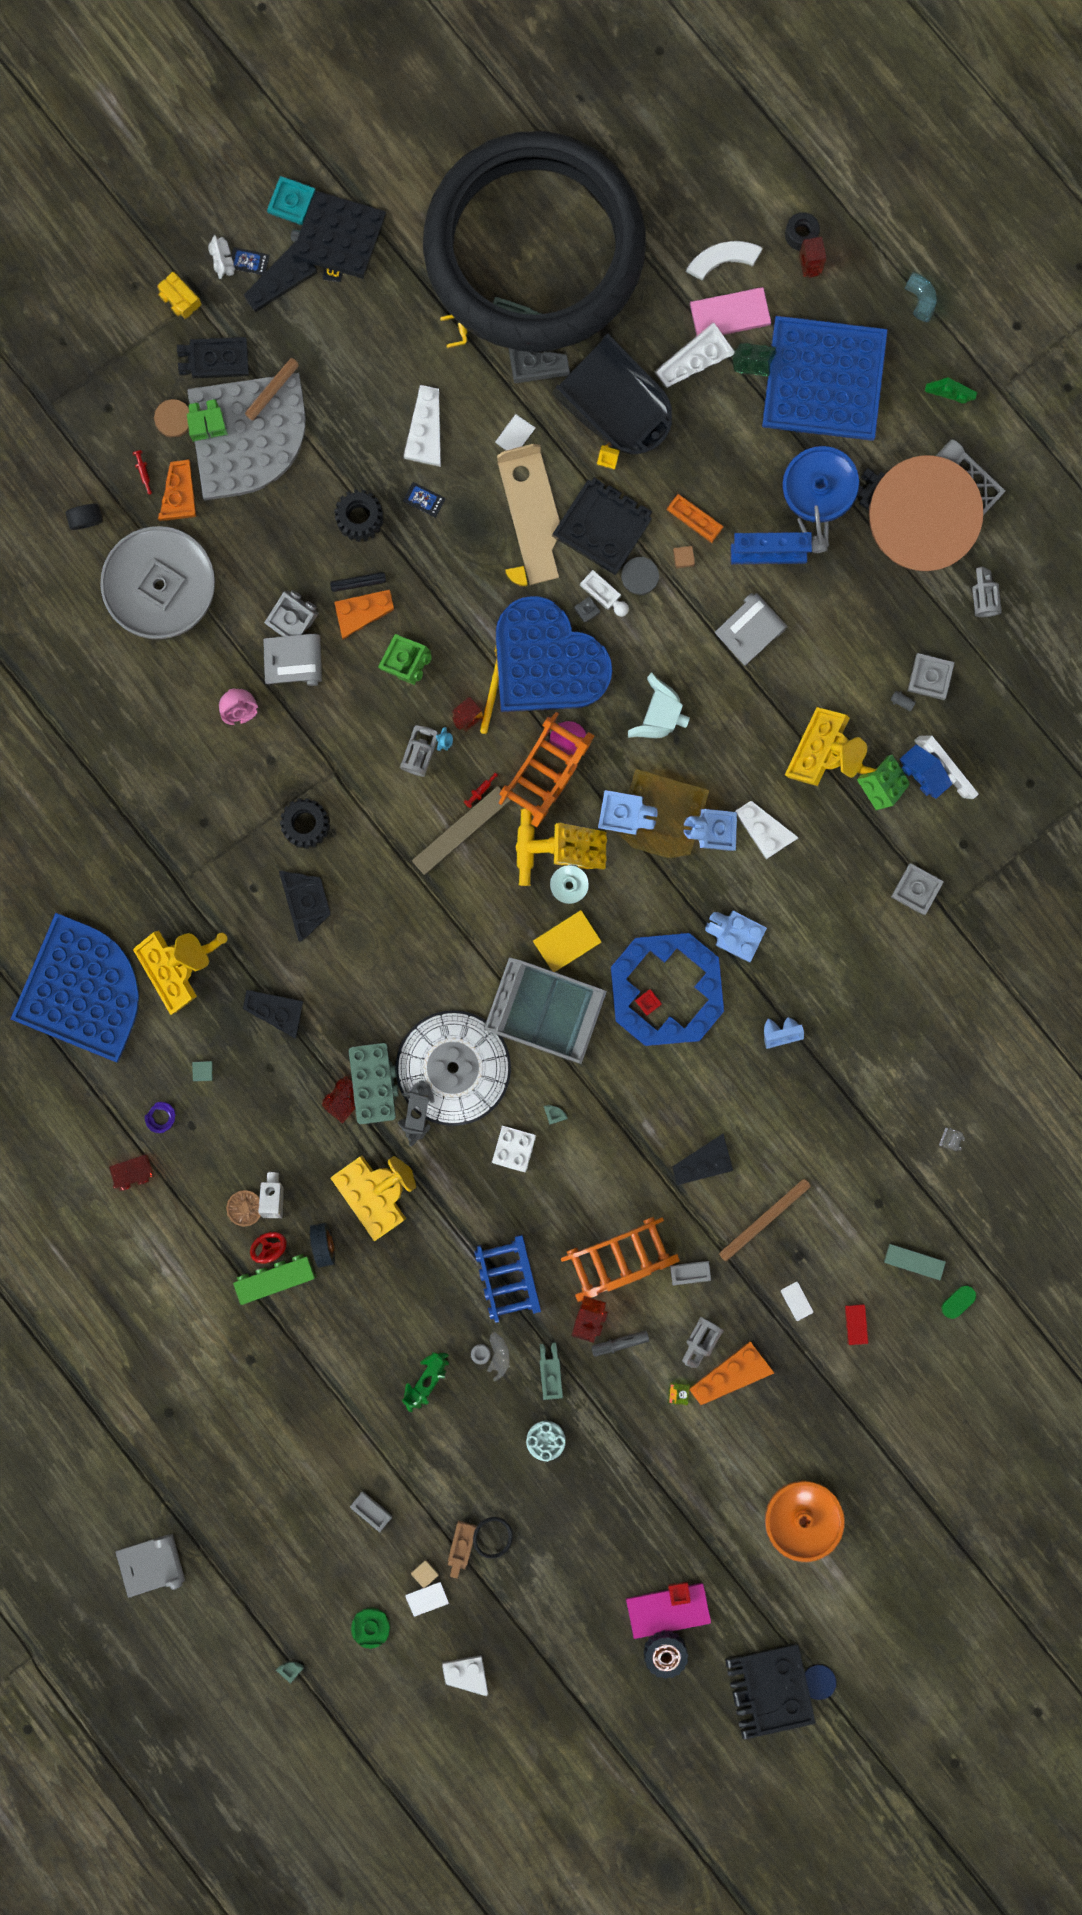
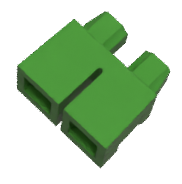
M216 399L206 402L208 410L201 411L199 403L189 404L187 420L189 434L193 442L209 439V434L211 438L228 435L223 412L218 406Z

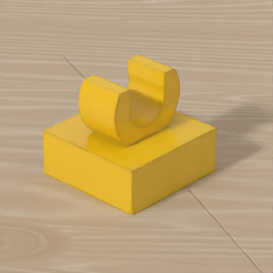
M602 445L597 464L615 469L620 451L610 448L608 445Z

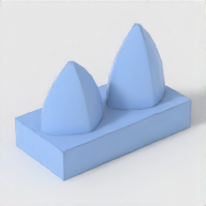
M789 1017L785 1020L782 1030L770 1019H767L765 1023L764 1042L767 1049L804 1039L802 1025H799Z

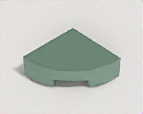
M551 1105L544 1106L549 1124L568 1119L565 1112L560 1108Z
M286 1662L280 1665L276 1671L291 1683L303 1670L304 1666L297 1662Z

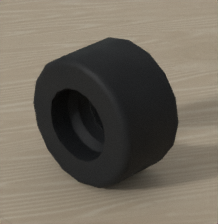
M799 212L789 219L785 230V239L788 245L798 251H806L816 244L820 233V224L817 218L807 212ZM798 227H805L810 233L808 236L802 237L795 230Z
M97 503L81 505L65 512L71 530L84 529L103 522Z

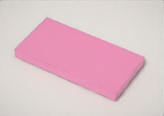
M763 287L690 302L696 335H699L712 323H715L722 335L771 325Z

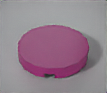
M565 721L558 724L579 738L586 736L585 730L575 722ZM552 730L550 743L568 755H574L577 750L576 744Z

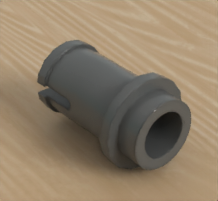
M895 691L890 699L894 705L896 703L909 712L916 703L915 700L903 695L902 691Z

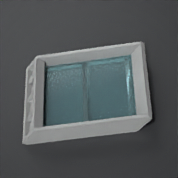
M509 958L484 1030L582 1064L607 991L527 962Z

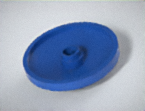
M818 446L801 452L790 462L783 478V492L788 506L796 515L811 522H816L814 508L816 505L819 510L820 523L829 522L841 517L852 507L859 491V476L853 461L845 453L832 447Z

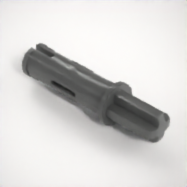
M647 1330L613 1340L609 1338V1341L592 1345L591 1349L595 1357L610 1352L614 1354L615 1351L649 1342Z

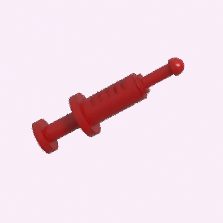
M142 450L135 451L133 456H136L138 461L135 467L139 469L142 482L146 485L148 491L147 494L151 495L152 491L148 484L150 479L146 470L147 462L142 461L140 455Z
M494 773L489 780H485L476 790H472L473 796L468 801L465 800L464 804L471 808V804L475 799L481 800V795L491 786L492 780L498 774Z

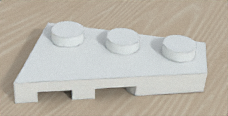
M752 801L735 811L765 859H768L798 839L796 835Z

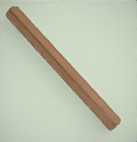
M806 1179L800 1181L719 1253L720 1257L724 1261L730 1259L811 1187Z

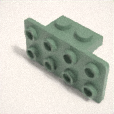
M380 1043L351 1047L349 1049L357 1122L359 1124L394 1120L396 1118L394 1101H397L396 1096H399L398 1085L394 1084V1077H397L396 1067L392 1066V1062H389L387 1045Z

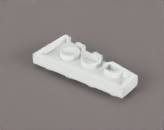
M712 323L654 372L664 386L669 387L736 353L715 323Z
M420 385L404 459L441 467L439 389Z
M918 736L914 740L918 746L941 761L952 784L955 785L958 793L963 798L974 799L978 795V792L933 736Z

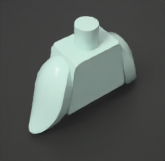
M651 672L647 679L655 692L642 726L630 729L628 731V738H662L673 732L676 724L685 728L688 725L690 717L680 714L683 705L680 703L678 694Z

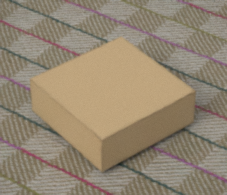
M425 1559L411 1572V1575L425 1588L439 1573Z

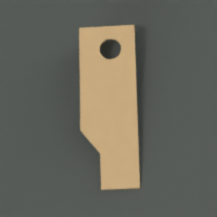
M530 444L503 451L497 455V462L529 584L533 585L557 579L559 575L552 552L557 539L553 538L552 534L559 525L560 520L543 463L541 447L538 444ZM519 466L526 467L529 471L528 479L523 482L516 481L513 477L515 468Z

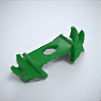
M432 1352L430 1356L420 1362L421 1365H427V1368L415 1387L412 1388L409 1383H406L405 1394L402 1399L409 1412H413V1408H421V1404L429 1403L427 1398L440 1378L445 1379L446 1370L444 1368L445 1365H449L445 1358L449 1354ZM432 1376L430 1386L425 1387V1379Z

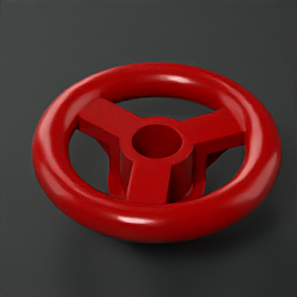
M268 1232L259 1236L251 1245V1258L261 1264L277 1260L286 1249V1238L278 1232ZM278 1238L281 1242L271 1243L266 1239ZM261 1243L263 1245L262 1252L257 1256L256 1248Z

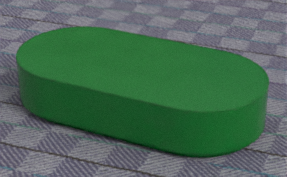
M966 1285L960 1286L943 1302L941 1306L943 1315L950 1319L959 1317L975 1301L976 1293L974 1289Z

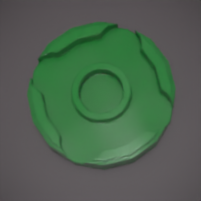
M369 1607L362 1609L352 1621L351 1633L353 1639L363 1648L372 1649L381 1646L387 1640L390 1633L389 1618L378 1608Z

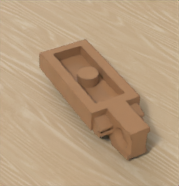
M458 1521L448 1558V1565L452 1566L450 1577L458 1579L460 1568L465 1569L477 1525Z

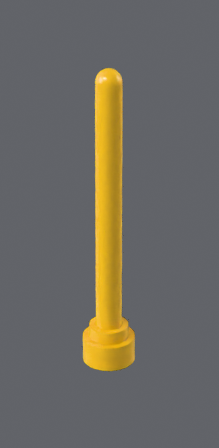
M497 659L480 732L482 734L488 732L499 684Z

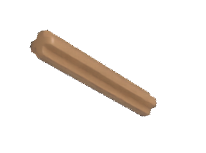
M290 358L247 409L245 415L250 420H254L298 368L299 364L295 359Z

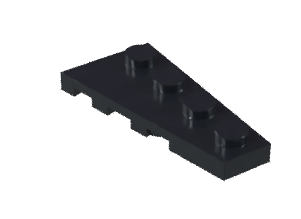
M296 241L244 294L245 299L254 312L259 311L317 274L313 264L292 258Z

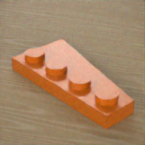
M749 1341L691 1386L689 1390L700 1405H703L772 1375L774 1372Z

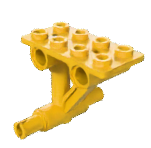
M521 809V826L518 828L516 843L519 886H531L530 880L531 869L534 867V853L550 852L554 854V864L577 865L580 869L602 870L606 868L607 833L605 831L556 823L554 837L534 840L535 828L531 824L532 813L527 809Z

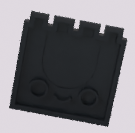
M595 476L592 481L587 480L553 532L552 537L616 576L652 521L650 516L653 511L643 505L636 509L638 502L627 495L621 500L622 492L610 485L606 490L603 489L606 483Z

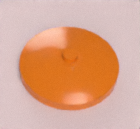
M796 1481L783 1486L772 1496L765 1513V1527L771 1543L782 1555L794 1561L812 1562L827 1556L836 1548L844 1530V1515L839 1501L826 1487L811 1481Z

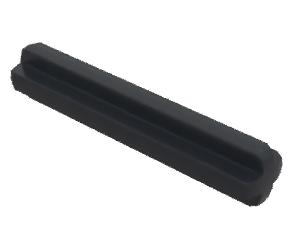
M384 572L331 581L330 587L332 592L385 583L386 577Z

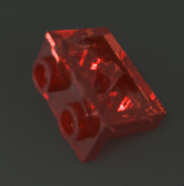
M347 1076L343 1079L341 1078L336 1083L335 1089L331 1094L329 1093L324 1097L321 1105L342 1124L355 1109L353 1083Z
M147 1154L109 1167L114 1185H112L113 1189L119 1188L120 1191L131 1188L130 1184L138 1182V1185L150 1182L149 1178L154 1177Z

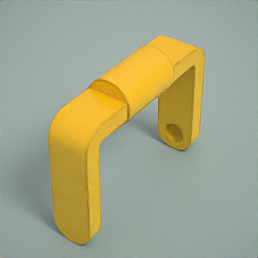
M448 315L441 317L440 319L441 321H445L449 319H454V317L452 315ZM458 323L463 341L447 344V348L466 344L467 329L460 323Z

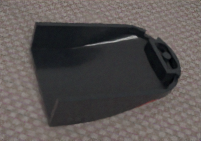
M608 333L596 348L551 393L582 424L613 448L623 453L643 454L655 449L666 438L672 425V407L666 393Z

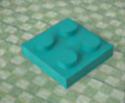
M280 176L267 212L303 225L315 188Z

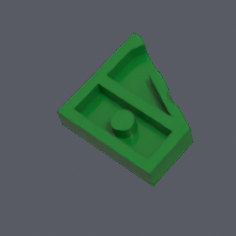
M949 377L928 383L925 387V392L952 399L959 403L975 400L977 392Z

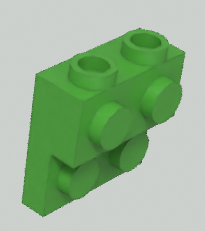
M395 634L378 668L398 677L400 680L415 685L416 681L422 679L424 665L429 664L431 661V651L422 644Z

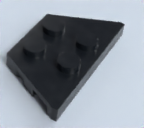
M279 871L299 942H302L331 916L323 883L320 877Z

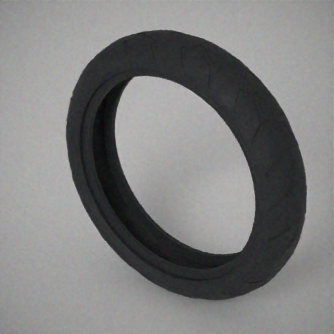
M547 131L507 134L491 139L465 154L448 171L433 194L424 224L423 254L430 282L445 308L461 325L479 338L517 351L539 352L556 350L580 343L603 329L622 311L630 299L640 278L645 260L646 229L637 197L623 173L613 162L591 146L573 137ZM544 170L555 172L577 181L599 200L611 221L616 248L606 275L588 296L566 309L536 315L521 314L503 309L492 304L476 292L458 266L453 249L454 236L465 207L486 185L514 172Z

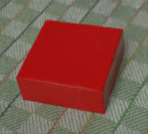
M651 989L635 1000L646 1016L662 1005Z
M688 1582L668 1585L671 1606L691 1603Z

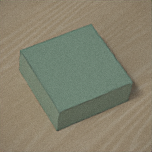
M212 1061L192 1062L193 1081H213Z

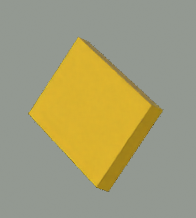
M581 910L533 940V943L552 972L560 970L602 943Z

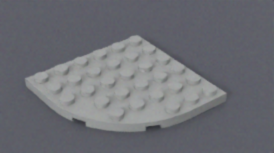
M294 373L288 378L254 420H250L245 415V412L274 377L188 389L189 403H199L201 411L208 410L206 404L208 400L216 399L218 406L223 412L228 435L211 438L209 434V439L195 441L204 501L244 495L261 490L264 486L280 478L292 465L301 449L306 426L299 373Z

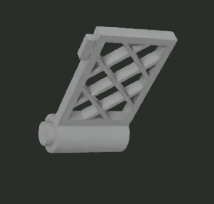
M950 440L936 455L951 460L959 466L960 462L964 459L969 464V471L967 472L972 478L973 474H980L983 477V484H976L977 487H983L984 497H981L984 500L983 515L1005 492L996 481L964 452L963 447L955 440ZM987 487H994L999 493L995 497H987Z

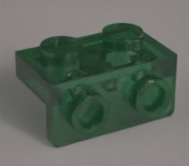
M740 343L733 355L734 371L769 376L770 364L776 355V347Z

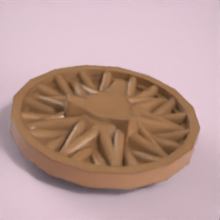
M248 1190L238 1191L233 1194L228 1200L226 1207L230 1220L236 1225L243 1227L256 1223L261 1217L259 1214V1196Z

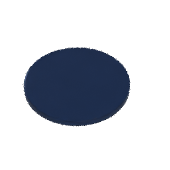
M814 1665L805 1671L811 1698L823 1700L832 1695L836 1687V1678L828 1667Z

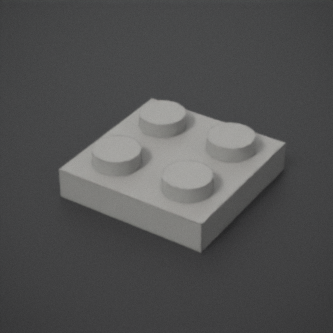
M917 653L908 691L945 700L954 662Z
M910 863L891 898L922 915H926L944 881Z

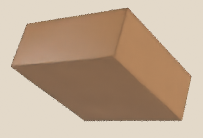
M692 546L673 549L676 569L693 567L695 565Z

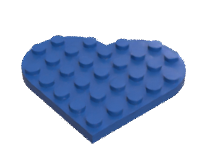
M537 596L524 597L512 602L500 615L496 626V651L501 712L582 708L596 702L605 693L612 676V664L607 650L594 637L580 632H572L567 615L554 602Z

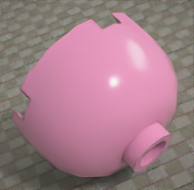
M230 689L219 701L220 715L226 724L235 725L234 722L240 721L242 724L251 720L257 714L256 709L258 705L256 700L247 690Z

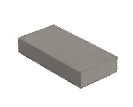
M709 1261L670 1266L672 1285L711 1281Z
M364 1491L361 1492L350 1506L352 1510L378 1532H381L393 1517Z

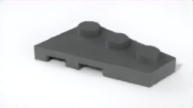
M509 348L514 383L562 377L570 374L567 355L551 352H524Z

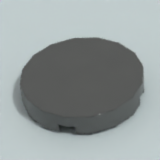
M636 557L624 565L622 583L630 593L645 595L656 588L659 580V571L650 559Z

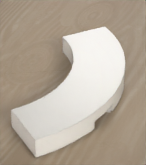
M740 241L720 243L700 253L691 262L686 272L703 281L712 269L724 262H741L754 266L762 248Z

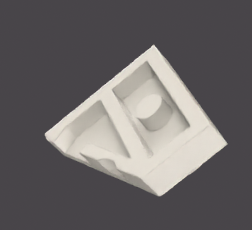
M481 1655L443 1662L447 1685L484 1696L488 1695Z

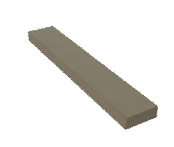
M498 786L412 860L424 876L510 802V799L507 798L502 805L499 804L502 796L499 795L501 789Z

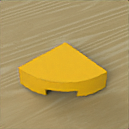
M524 566L505 570L507 577L513 583L519 586H527Z

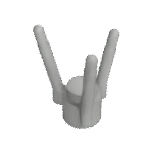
M816 505L814 508L817 536L812 537L813 553H821L828 550L829 522H825L823 536L821 534L819 510ZM798 518L802 532H807L801 518Z

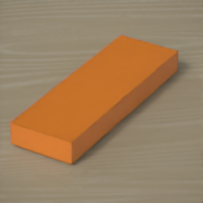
M677 494L667 508V511L711 543H713L724 527L680 494Z

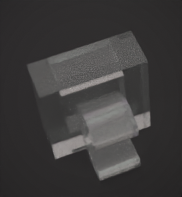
M945 1128L939 1146L956 1152L961 1150L962 1148L959 1147L960 1141H965L963 1133Z

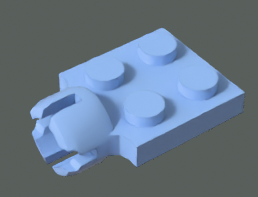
M605 790L598 828L637 835L639 828L654 829L656 821L646 818L647 816L657 817V809L644 805L643 797Z
M702 809L700 816H690L685 820L684 826L691 827V830H684V834L689 839H697L700 843V848L735 851L737 812Z
M731 911L729 916L714 912L709 920L717 923V925L712 922L710 924L707 923L705 930L716 936L717 942L715 945L747 962H751L767 928L735 911Z

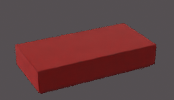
M865 1304L845 1305L848 1345L868 1344Z

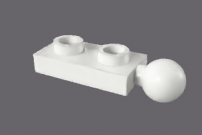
M594 570L580 583V586L607 610L613 606L616 615L623 617L628 614V604L623 601L619 602L618 599L621 595Z

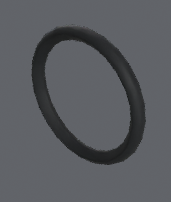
M500 1517L484 1519L474 1531L473 1544L476 1551L481 1556L490 1559L502 1556L512 1544V1529L508 1522ZM490 1521H498L504 1524L508 1530V1543L501 1552L492 1555L486 1554L478 1546V1532L484 1524Z

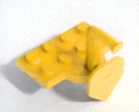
M817 707L785 776L818 786L826 769H835L841 766V772L847 777H854L857 773L864 775L875 772L876 769L862 764L867 753L866 742L859 737L849 741L843 735L850 717L846 714Z
M158 930L133 949L170 1015L177 1013L197 997L188 982L192 970L198 971L208 966L209 959L206 954L213 952L221 944L226 943L228 939L226 934L219 933L209 944L201 946L193 934L187 933L176 938L175 945L168 947Z
M360 1156L331 1177L333 1183L374 1241L406 1219L396 1205L403 1191L402 1186L409 1192L416 1188L411 1168L395 1156L388 1160L391 1170L379 1168L373 1171L364 1157Z

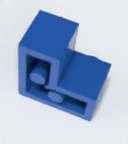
M917 744L899 759L903 765L902 770L908 776L912 775L920 783V790L926 796L930 795L936 799L952 785L941 761Z

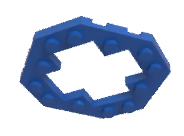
M690 933L635 938L611 967L615 1020L644 1046L700 1041L724 1012L719 957ZM678 949L706 972L694 988L704 995L708 1001L686 1028H683L673 1018L669 1017L657 1031L628 1007L640 991L626 979L649 951L665 963L672 953Z

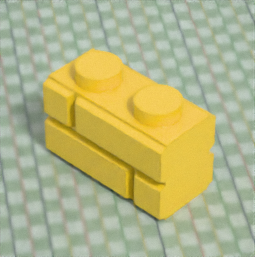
M172 272L157 286L160 291L158 295L165 303L169 301L172 305L171 309L177 316L182 315L184 319H187L193 311H196L201 306L200 299L175 272Z

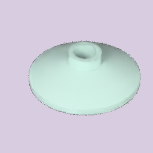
M571 865L563 866L556 870L550 882L554 897L567 904L576 903L584 898L589 886L586 874L580 868ZM567 882L573 884L571 889L566 888Z

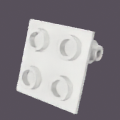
M502 1126L492 1163L526 1173L536 1135Z

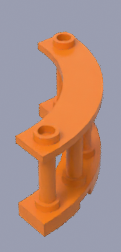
M557 712L552 717H547L543 723L545 728L531 753L509 786L505 785L499 794L502 796L499 801L500 805L509 798L530 811L534 816L531 824L535 827H538L547 815L548 809L552 803H555L576 770L582 755L584 756L595 737L588 732L584 738H579L555 723L559 715ZM551 729L576 744L577 750L574 755H568L545 740ZM540 747L565 761L567 767L562 774L560 772L559 774L534 759ZM529 765L554 780L556 785L551 792H546L522 777ZM517 783L542 797L544 802L541 807L531 804L512 792Z
M654 1217L648 1218L643 1221V1225L581 1250H578L576 1247L567 1251L568 1255L562 1257L561 1261L572 1259L582 1284V1292L575 1294L577 1301L580 1302L592 1298L607 1290H614L651 1275L652 1272L658 1269L662 1270L679 1262L677 1254L669 1256V1253H666L655 1225L663 1222V1217L656 1220ZM647 1228L659 1255L658 1261L654 1263L648 1260L638 1232ZM629 1236L632 1238L642 1263L640 1265L641 1268L633 1272L631 1269H628L617 1242ZM609 1244L621 1270V1277L613 1280L610 1277L608 1278L597 1249ZM590 1252L601 1280L599 1281L600 1285L594 1287L589 1283L579 1258L580 1255Z

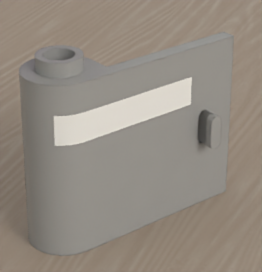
M305 634L265 638V684L302 681L307 682L308 686L318 685V682L322 681L320 635Z

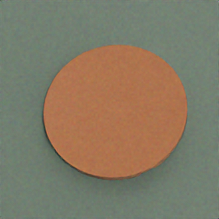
M938 456L913 457L891 468L877 484L869 507L870 528L880 550L894 563L915 571L939 570L960 560L977 540L983 522L981 494L973 478L957 463Z

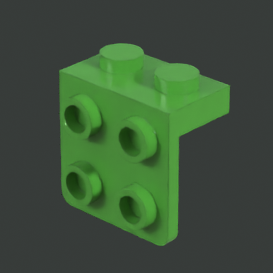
M888 755L875 772L860 775L857 779L876 810L894 806L909 786L907 777L893 755Z

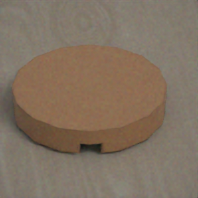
M171 399L161 403L154 415L155 425L160 433L171 438L180 437L187 433L189 430L187 420L189 408L180 400Z

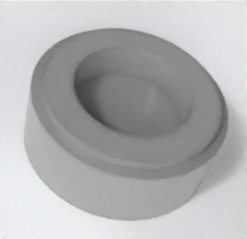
M478 1344L473 1347L471 1358L477 1364H484L490 1358V1350L486 1345Z

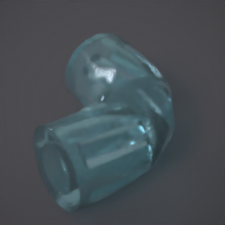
M913 271L905 286L906 290L914 293L918 298V304L913 311V315L921 321L929 322L937 304L936 290L928 279Z

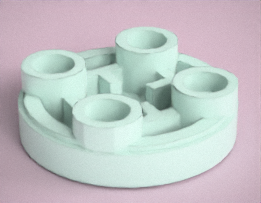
M552 1421L537 1422L528 1431L526 1439L527 1448L536 1459L545 1462L553 1460L564 1450V1432L558 1424Z

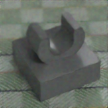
M590 596L574 607L584 624L600 614V610Z

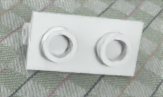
M214 235L209 243V252L213 255L214 270L218 273L219 279H221L224 273L228 276L233 275L235 268L232 258L224 257L230 255L227 241L223 237L217 239L216 235Z

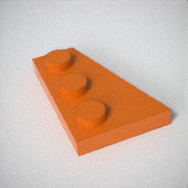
M190 460L170 462L165 493L158 516L159 521L196 517Z
M390 590L334 602L343 640L355 631L361 630L367 624L378 620L394 610Z

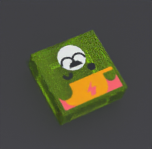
M669 1383L668 1403L688 1405L689 1385Z

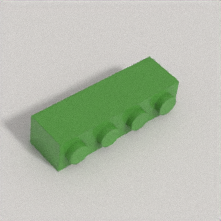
M301 1254L292 1257L293 1261L286 1264L284 1260L275 1263V1268L267 1270V1267L256 1270V1275L249 1277L248 1274L237 1277L238 1281L233 1284L240 1305L317 1278L310 1257H304Z

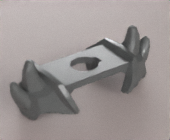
M422 1080L415 1083L410 1092L402 1093V1096L409 1098L407 1117L398 1121L397 1124L405 1131L410 1147L417 1140L423 1139L430 1130L429 1124L425 1127L427 1107L429 1102L434 1103L435 1100L430 1085ZM416 1106L422 1112V1116L419 1119L412 1116V1110Z

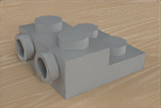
M285 591L264 623L283 637L303 635L306 629L310 628L319 613L315 610L316 606L314 604L302 601L300 599L301 595L296 591Z

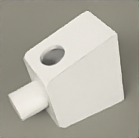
M268 1172L267 1183H261L259 1214L263 1218H282L283 1186L281 1183H278L279 1173ZM271 1191H275L272 1196H269Z

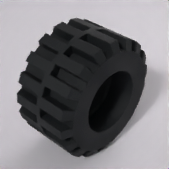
M356 489L352 494L350 491L346 492L347 496L344 497L342 495L340 497L341 501H337V509L334 512L339 530L352 541L354 538L356 542H360L361 539H364L365 542L368 541L370 536L373 539L375 533L380 532V526H383L384 518L379 500L374 498L372 493L367 494L366 490H362L360 493ZM356 508H365L370 512L368 520L362 524L350 522L348 519L349 514Z
M300 798L296 802H290L291 805L289 807L286 806L284 808L285 812L281 813L280 816L282 818L280 821L281 831L291 844L299 848L309 849L311 846L313 848L316 847L318 843L321 844L324 837L328 836V830H330V820L324 808L316 801H311L308 798H305V800ZM304 813L312 814L316 819L315 828L307 834L298 833L294 827L297 817Z

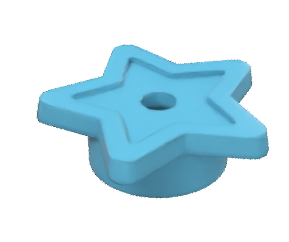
M443 727L441 734L436 735L438 751L441 749L447 751L453 743L452 734L447 733L446 727Z

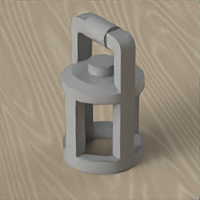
M979 567L976 569L978 584L972 587L975 616L990 617L1001 614L999 584L992 582V575L989 569Z
M415 726L400 768L411 774L425 777L437 743L436 735H438V732L425 726ZM420 732L433 736L431 745L427 744L428 741L423 739L415 740L417 733Z
M700 1317L690 1338L686 1342L689 1348L682 1362L686 1366L697 1368L704 1356L711 1355L724 1330ZM710 1328L711 1330L707 1335L704 1343L701 1344L700 1341L703 1338L706 1330ZM693 1353L697 1355L694 1360L691 1359Z

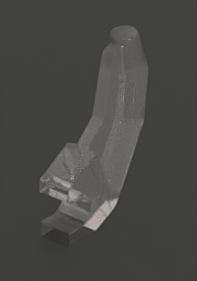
M493 1332L490 1335V1343L494 1356L487 1371L497 1370L498 1375L493 1377V1380L497 1381L503 1377L509 1368V1349L504 1339Z

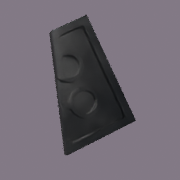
M246 990L243 1009L296 1039L304 1001Z
M723 1133L672 1166L677 1185L733 1171Z

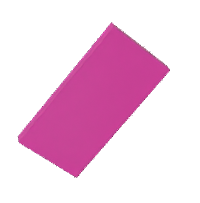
M703 1583L688 1585L691 1600L689 1604L671 1606L669 1590L626 1598L634 1639L652 1636L654 1633L664 1630L676 1631L710 1624L711 1620Z

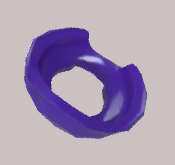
M166 1102L155 1103L145 1115L146 1126L155 1133H163L172 1128L175 1122L173 1107ZM156 1109L164 1110L168 1113L169 1119L166 1124L159 1125L155 1122L152 1115Z

